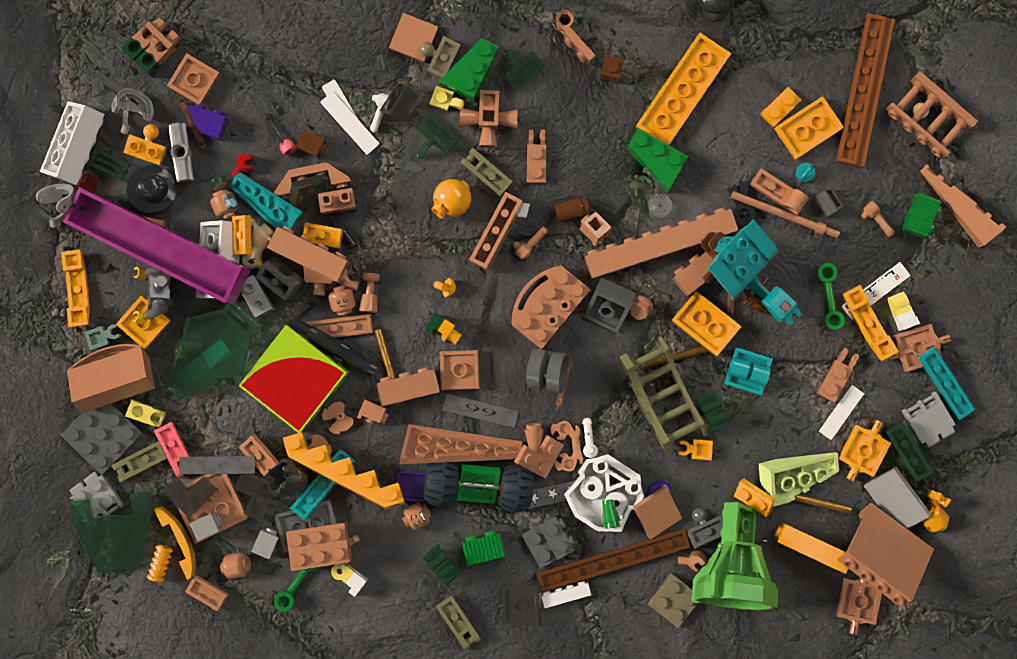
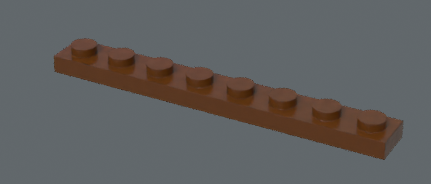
M683 528L652 539H646L537 572L541 590L544 592L690 548L686 531Z

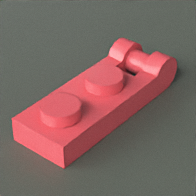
M170 422L154 430L176 476L180 479L185 474H180L179 457H190L174 423Z

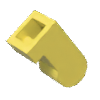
M133 399L125 416L161 427L166 412Z

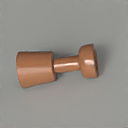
M363 273V280L367 281L366 294H362L359 311L378 313L377 295H374V284L380 280V274Z

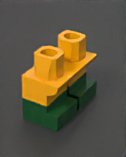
M437 313L433 315L425 327V330L431 334L434 330H437L442 334L443 342L447 339L455 345L462 336L454 330L455 325Z

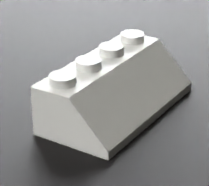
M67 102L40 172L77 185L82 177L84 165L89 160L91 147L96 142L97 132L103 124L104 114L82 104Z
M223 220L201 222L199 244L239 264L240 255H233L232 222ZM196 289V298L216 299Z

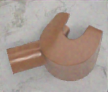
M694 550L690 553L689 557L678 556V564L688 565L697 572L699 566H704L708 558L703 551Z

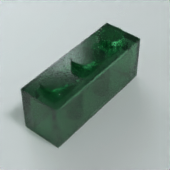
M905 419L887 428V435L916 482L934 473V466Z

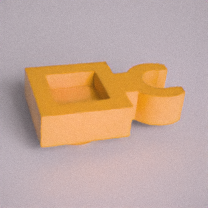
M693 439L692 445L687 441H679V444L686 446V450L684 452L678 451V454L687 455L692 453V459H712L713 441Z
M928 489L924 495L929 499L928 503L935 506L947 507L951 499L944 497L941 493H937L934 490Z

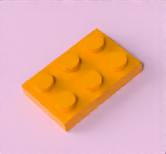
M822 96L774 129L796 160L844 127Z
M697 291L672 319L673 323L716 357L742 327Z

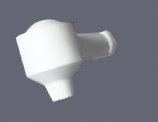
M384 93L373 95L372 100L378 106L370 127L372 132L378 131L384 111L391 105V96Z
M584 418L582 424L584 425L586 446L583 448V453L586 457L593 458L597 455L598 449L593 444L592 420Z

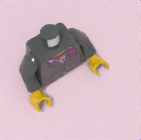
M154 267L134 268V270L138 271V275L134 276V278L145 280L148 277L147 310L145 313L139 311L133 313V316L137 317L133 322L142 325L147 322V319L150 320L168 311L170 275Z

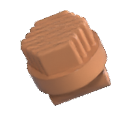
M639 294L633 300L630 315L637 320L646 318L653 309V303Z

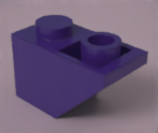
M195 104V107L189 105L188 110L200 133L206 137L222 141L229 121L224 116L225 113L218 110L210 112L206 110V107Z

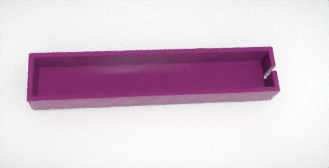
M79 187L72 203L82 206L84 209L70 207L63 221L64 223L224 303L235 305L251 269L92 191Z

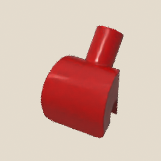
M249 154L238 156L236 160L237 168L231 174L235 177L238 173L253 171L254 166H248L247 162L254 160V156Z

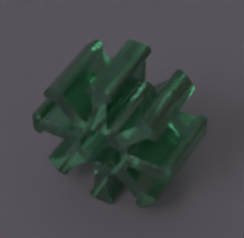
M715 391L696 399L699 411L705 417L712 433L731 425L728 419L729 416L722 407L723 403L718 399Z
M439 544L423 556L429 568L436 573L438 579L442 580L446 586L462 574L455 561L449 557L448 553Z

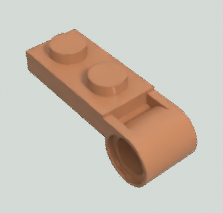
M567 10L559 12L556 19V27L564 35V42L569 48L573 47L578 52L576 55L582 62L586 61L589 65L594 61L595 54L571 29L574 21L573 14ZM567 18L570 23L563 25L560 23V19Z
M762 168L750 183V186L796 215L800 213L809 199L803 192L792 189Z

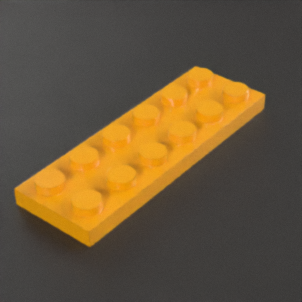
M699 33L637 123L636 128L669 145L731 53L702 33Z

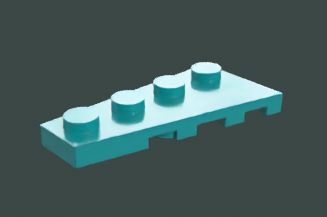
M238 173L230 185V188L275 229L277 227L283 229L285 226L293 230L303 213L242 173Z

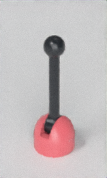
M270 113L266 114V120L270 121L282 141L280 143V150L283 155L287 156L297 149L294 142L285 139L273 121V115Z

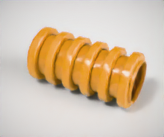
M156 545L157 551H154L155 557L152 558L153 562L150 564L152 568L149 569L150 574L147 575V578L154 582H163V576L166 575L164 571L168 568L166 565L170 562L168 559L171 558L170 553L173 552V549L165 545Z

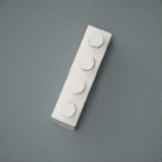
M581 581L575 586L571 584L567 585L564 589L560 587L556 588L553 592H543L541 597L544 608L590 596L591 592L588 582Z

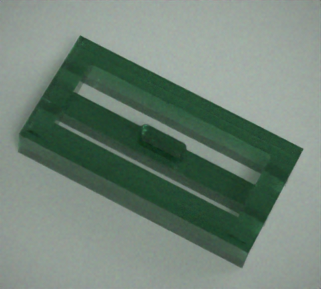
M97 147L88 162V165L121 181H124V176L127 175L128 169L132 165ZM98 153H100L108 158H111L123 164L124 167L121 168L115 164H112L98 157L97 155ZM97 160L101 163H104L120 171L121 173L120 175H118L104 167L95 164L94 161Z

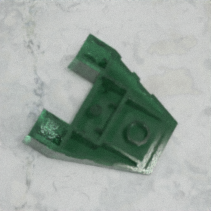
M151 490L131 492L132 512L93 517L92 497L70 500L71 521L99 574L139 569L153 510Z

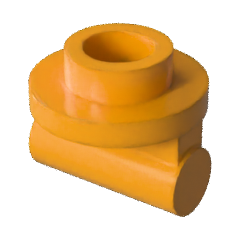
M447 278L444 283L439 281L434 283L436 289L443 291L444 297H450L455 292L456 285L451 278Z

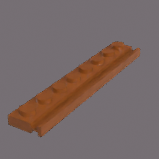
M870 13L866 15L836 162L856 165L862 168L865 166L895 22L893 18L889 19Z

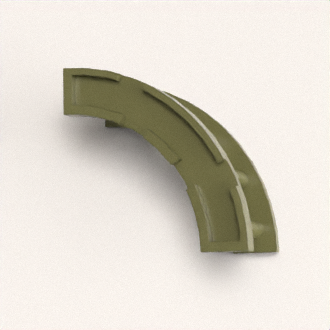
M659 337L660 348L636 360H630L626 353L620 356V360L626 375L630 377L631 387L649 424H652L659 443L666 455L673 452L671 444L674 443V440L699 428L704 436L708 435L706 429L708 423L704 416L699 415L680 378L671 356L673 352L669 342L665 343L663 338ZM664 355L667 362L666 365L642 377L637 375L636 370H638L639 366ZM671 371L676 384L652 396H646L643 389L645 383ZM680 390L686 403L661 416L659 414L656 415L652 408L654 403ZM690 410L695 422L671 434L669 432L665 433L662 428L664 422Z

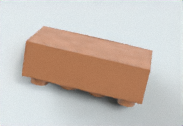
M561 265L545 270L531 279L520 292L512 313V327L539 349H542L591 289ZM546 275L548 280L540 284L531 293L523 310H519L520 300L527 289L539 278Z
M121 344L103 348L82 358L67 370L71 401L80 413L155 389L149 356L140 345Z

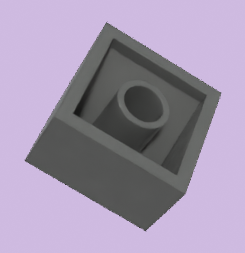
M601 277L583 318L618 333L631 308L636 293Z

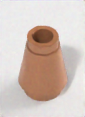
M526 424V429L524 430L528 447L538 452L544 430L542 424Z

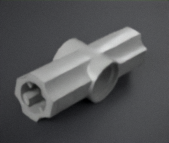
M175 123L169 125L176 180L178 183L191 182L194 180L187 127L185 123ZM180 149H185L183 157H178L177 155Z

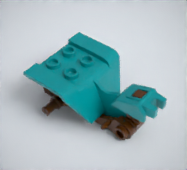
M752 220L734 237H726L722 232H709L702 239V248L713 259V262L708 267L709 271L702 277L705 282L709 283L715 277L733 300L742 293L746 298L743 301L744 305L750 302V308L757 314L767 308L778 322L793 325L794 322L791 319V315L793 314L795 317L802 315L797 308V303L783 289L777 286L773 289L765 286L769 277H766L762 282L757 278L759 273L778 253V249L755 220Z

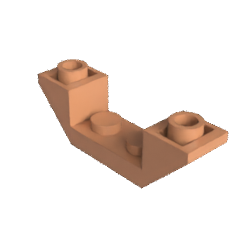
M326 162L289 170L274 191V194L284 201L292 199L291 196L296 195L293 180L303 182L308 180L307 177L312 176L323 178L326 177L327 173H329L333 188L345 189L352 182L348 176Z

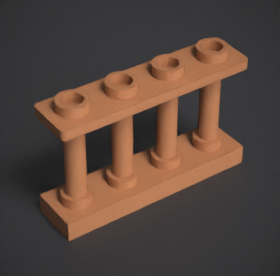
M919 71L910 80L913 83L912 89L897 106L891 103L886 110L891 118L899 120L903 124L902 126L906 131L913 132L920 143L928 145L935 156L945 158L950 154L946 147L962 129L969 130L978 121ZM919 91L927 95L926 102L910 118L903 112V109ZM933 104H937L942 108V112L925 131L917 122ZM948 116H951L956 120V125L939 143L931 135Z

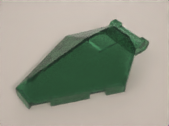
M236 301L235 305L227 304L222 310L187 318L183 330V338L181 344L178 345L170 371L169 382L166 386L179 400L246 370L252 337L263 324L251 317L238 304V301ZM233 309L251 327L248 328L230 311Z

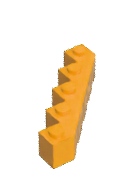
M302 432L283 438L287 455L291 460L386 510L405 504L399 483L380 488L377 474L374 470L356 475L350 457L332 462L329 448L323 445L309 450L305 435Z

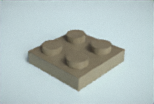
M670 573L647 604L679 628L698 603L692 602V589Z

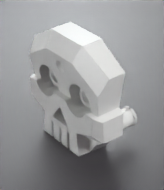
M608 454L598 458L586 459L578 471L580 476L564 493L575 517L597 531L622 532L631 509H634L633 506L642 501L644 497L640 475ZM609 474L620 480V482L610 485ZM589 484L595 485V489L593 491L588 490ZM618 500L619 505L616 509L621 519L620 527L605 529L604 524H602V501Z

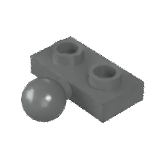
M696 508L692 513V518L700 525L686 531L694 550L722 538L721 529L723 528L722 515L706 521V510Z

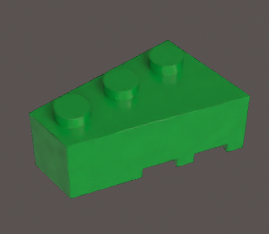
M481 38L439 80L440 86L474 102L499 53V46Z
M639 128L627 147V150L645 167L666 193L669 191L688 157Z

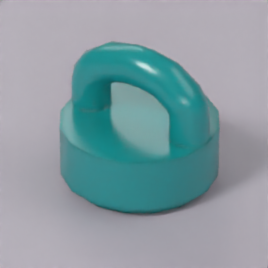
M803 163L796 169V177L800 182L807 183L815 177L816 172L812 164Z

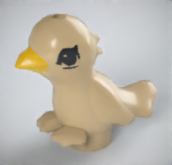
M251 218V254L242 255L241 261L243 266L249 269H261L263 265L262 252L267 248L274 231L266 223L258 226L253 218Z

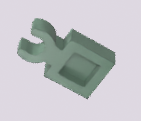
M115 324L110 325L107 330H105L104 326H100L84 332L89 349L93 351L109 345L110 338H121V334L113 335L112 333L113 329L118 328V326Z

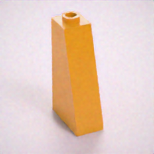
M784 523L781 526H777L774 532L775 541L840 572L847 573L848 568L838 561V557L844 554V551Z

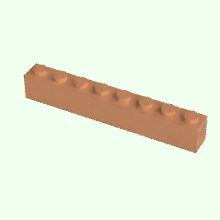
M725 207L714 211L715 214L710 216L707 213L696 217L697 220L689 222V219L678 222L679 226L671 228V225L660 228L661 232L653 234V231L642 234V238L636 240L635 237L623 240L624 244L618 246L616 243L605 246L606 250H591L584 257L591 280L699 245L709 232H722L725 236L736 233L738 227L732 210H726Z

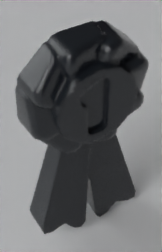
M739 181V191L736 184L727 188L729 195L731 196L732 192L735 191L748 196L749 181ZM732 199L736 205L732 212L736 224L747 226L756 217L754 207Z

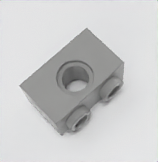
M256 276L248 277L241 293L254 317L260 319L274 311L275 308Z

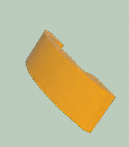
M82 251L61 252L63 271L66 273L69 308H67L68 326L71 328L89 325V289Z
M861 285L844 293V299L856 324L880 361L898 353L899 351L891 337L887 336L868 302L870 301Z
M162 506L154 509L162 527L170 524L186 558L179 562L187 580L195 576L196 561L193 545L187 531L169 510Z

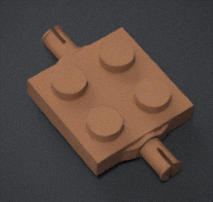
M932 324L893 335L899 352L887 358V361L899 358L904 372L921 368L923 366L917 357L931 347H935L942 357L940 345L950 343L951 339H947L950 336L946 335L938 338L934 333Z
M843 578L836 616L846 618L852 622L849 633L858 635L859 624L869 623L876 625L882 593L861 578L856 580Z

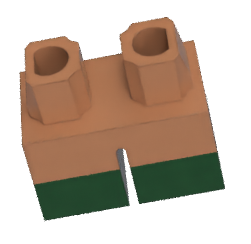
M352 188L318 193L322 217L339 214V211L341 214L358 211L355 192Z

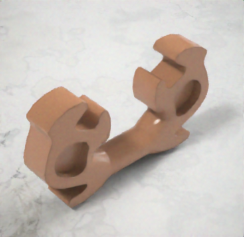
M561 421L558 424H552L550 432L553 435L555 431H558L560 436L557 437V440H564L566 435H569L572 439L573 453L572 456H568L567 453L559 454V457H562L561 463L555 461L554 464L558 471H572L576 466L577 459H579L580 464L583 463L579 441L580 429L578 425H575L574 431L569 422Z

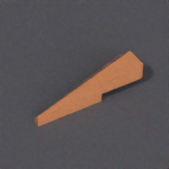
M925 165L920 170L978 248L986 245L1006 228L1003 223L1000 225L996 224L991 219L992 215L990 213H985L977 206L976 202L954 185L950 188L943 181L944 177L941 175L937 176L928 165Z

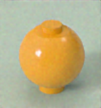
M447 179L441 182L433 194L435 205L431 208L432 211L441 219L445 216L458 217L464 214L471 204L470 186L465 181L457 179Z

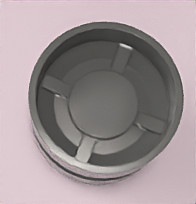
M534 348L527 365V387L542 390L546 383L548 392L562 393L568 375V354L554 351L549 359L548 350Z

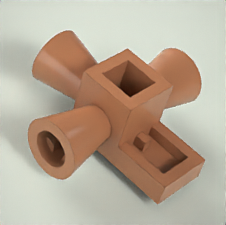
M480 90L479 112L460 108V127L479 124V129H482L478 147L497 148L495 130H498V124L517 129L518 110L499 113V91Z

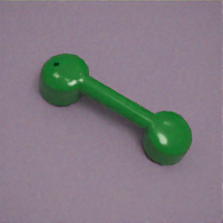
M825 263L817 271L818 279L825 286L829 311L824 318V322L829 329L837 330L845 323L843 314L836 311L832 281L837 276V268L831 263Z
M320 567L302 569L287 590L279 591L274 599L275 608L281 612L290 610L294 604V592L310 571H316Z

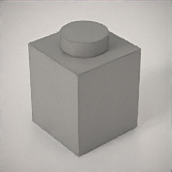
M215 512L189 523L197 541L221 531V526H223L220 516H216Z
M269 527L260 530L251 552L271 559L280 540V536L277 534L278 531Z

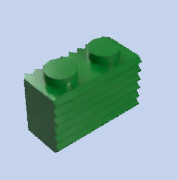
M917 193L912 201L902 231L920 238L931 235L935 226L933 224L934 218H937L941 211L939 206L941 201L922 193Z
M495 530L484 532L485 536L477 538V535L465 537L466 541H463L462 544L468 566L505 557L500 532L496 533Z

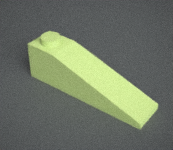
M836 452L782 458L759 463L760 483L764 491L776 499L773 507L793 501L795 496L801 492L809 491V487L817 482L821 483L839 472L838 453Z

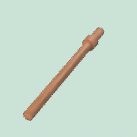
M732 192L731 198L811 228L818 234L823 235L824 233L834 238H838L840 231L827 227L825 223H817L738 192Z

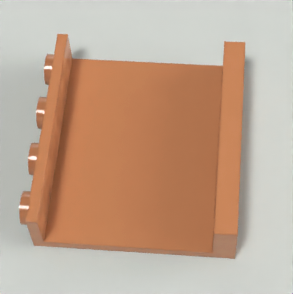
M870 503L860 511L859 517L862 519L848 550L838 557V561L895 604L903 607L913 600L934 549L874 504Z

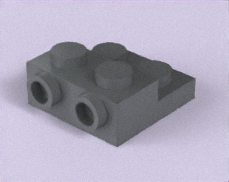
M553 516L522 534L540 568L574 551L573 546L576 544L571 535L566 536L563 530L566 526L561 517L557 519L556 516Z

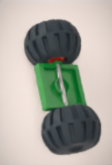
M455 462L427 463L423 496L428 503L439 507L452 504L455 499L457 501L495 504L498 491L499 506L506 511L518 513L527 510L531 505L534 478L532 471L518 464L509 465L503 468L501 472L500 468L462 464L459 477L458 466Z

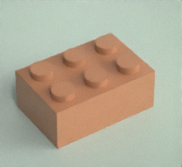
M347 522L286 532L291 571L352 561Z

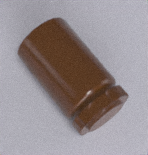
M586 196L581 197V199L575 198L554 204L558 223L582 217L585 214L590 215V207Z

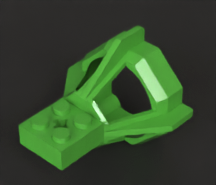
M724 502V509L722 511L723 528L721 529L722 542L718 543L716 552L694 577L692 602L754 611L777 608L778 589L776 584L771 582L761 546L755 544L756 510L739 502Z

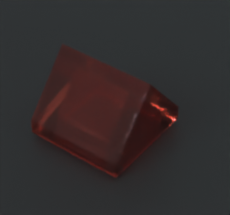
M85 171L76 188L79 189L80 187L93 192L100 179Z

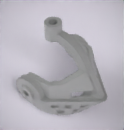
M124 88L119 90L112 102V112L118 113L120 108L124 109L123 126L121 128V133L128 134L130 130V125H128L129 111L140 113L144 120L151 121L154 115L151 100L136 89ZM131 98L136 100L139 103V105H136L134 102H132Z
M69 184L50 185L39 190L36 194V200L39 203H57L56 210L61 214L50 218V227L52 228L58 227V222L65 219L69 208L73 206L72 202L77 191Z

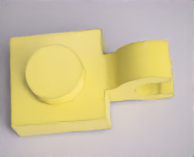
M438 86L435 87L429 103L431 106L448 111L450 106L460 110L465 105L463 100L453 98L454 92Z

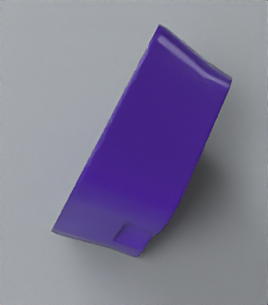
M401 471L398 474L396 483H399L404 500L425 501L423 496L425 473Z

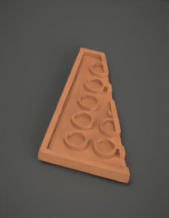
M409 424L400 457V464L516 459L521 450L522 441Z

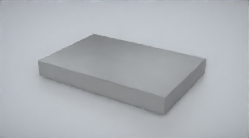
M897 467L864 485L879 508L906 529L931 515Z

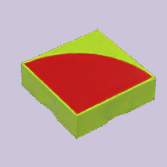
M285 325L240 383L239 387L296 432L303 433L319 413L327 398L337 390L350 371L331 356L317 349L303 334L290 327V325Z

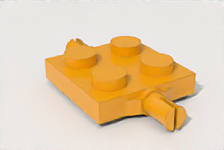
M876 420L871 430L864 429L858 425L854 426L838 457L839 460L851 467L846 477L847 479L854 482L858 472H864L872 477L875 476L891 445V442L883 439L878 434L883 425L882 422Z

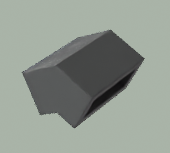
M831 186L813 198L825 217L830 216L843 207Z

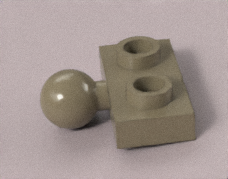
M443 36L438 49L435 50L430 42H423L419 47L420 54L423 57H433L427 72L442 78L448 72L461 44Z

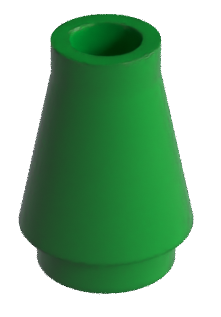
M614 500L602 501V524H604L605 529L620 527L621 519Z

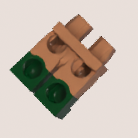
M160 18L152 24L148 21L143 28L121 47L150 77L176 51L175 46L180 41V37L173 30L166 37L161 34L168 26Z

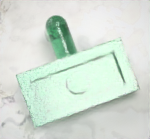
M503 50V55L510 58L515 65L504 75L515 91H518L545 67L534 51H531L520 60L514 51Z
M429 115L417 128L427 138L422 144L417 157L423 160L428 149L433 144L447 154L458 142L459 138Z

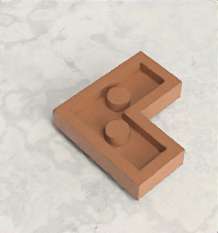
M546 435L538 452L523 445L514 462L546 478L564 444Z

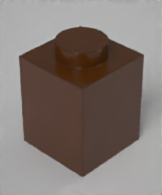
M605 56L600 80L618 84L624 60Z
M304 129L296 144V148L319 159L320 155L323 156L327 150V142L325 139Z

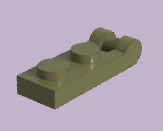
M474 148L469 151L466 159L463 158L460 162L500 197L513 183ZM476 159L479 163L474 167L471 163Z
M158 441L111 466L114 471H117L119 475L117 478L121 483L168 458ZM127 465L130 470L127 473L123 468V466Z
M450 595L436 605V608L465 651L470 649V645L473 643H478L482 640L453 595ZM469 631L471 636L465 639L463 635Z

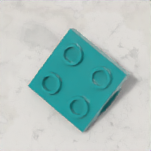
M735 347L724 384L762 395L764 386H766L770 376V366L773 359Z

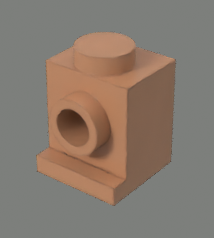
M595 212L591 216L587 215L582 219L580 230L593 242L592 245L595 247L609 235L612 227Z
M364 400L357 418L362 419L364 416L366 417L365 421L376 425L377 422L385 424L389 414L386 413L387 408Z

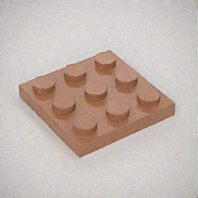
M206 474L171 491L195 544L213 535L197 541L189 524L215 512L216 516L219 515L223 522V526H221V531L249 518L228 474Z

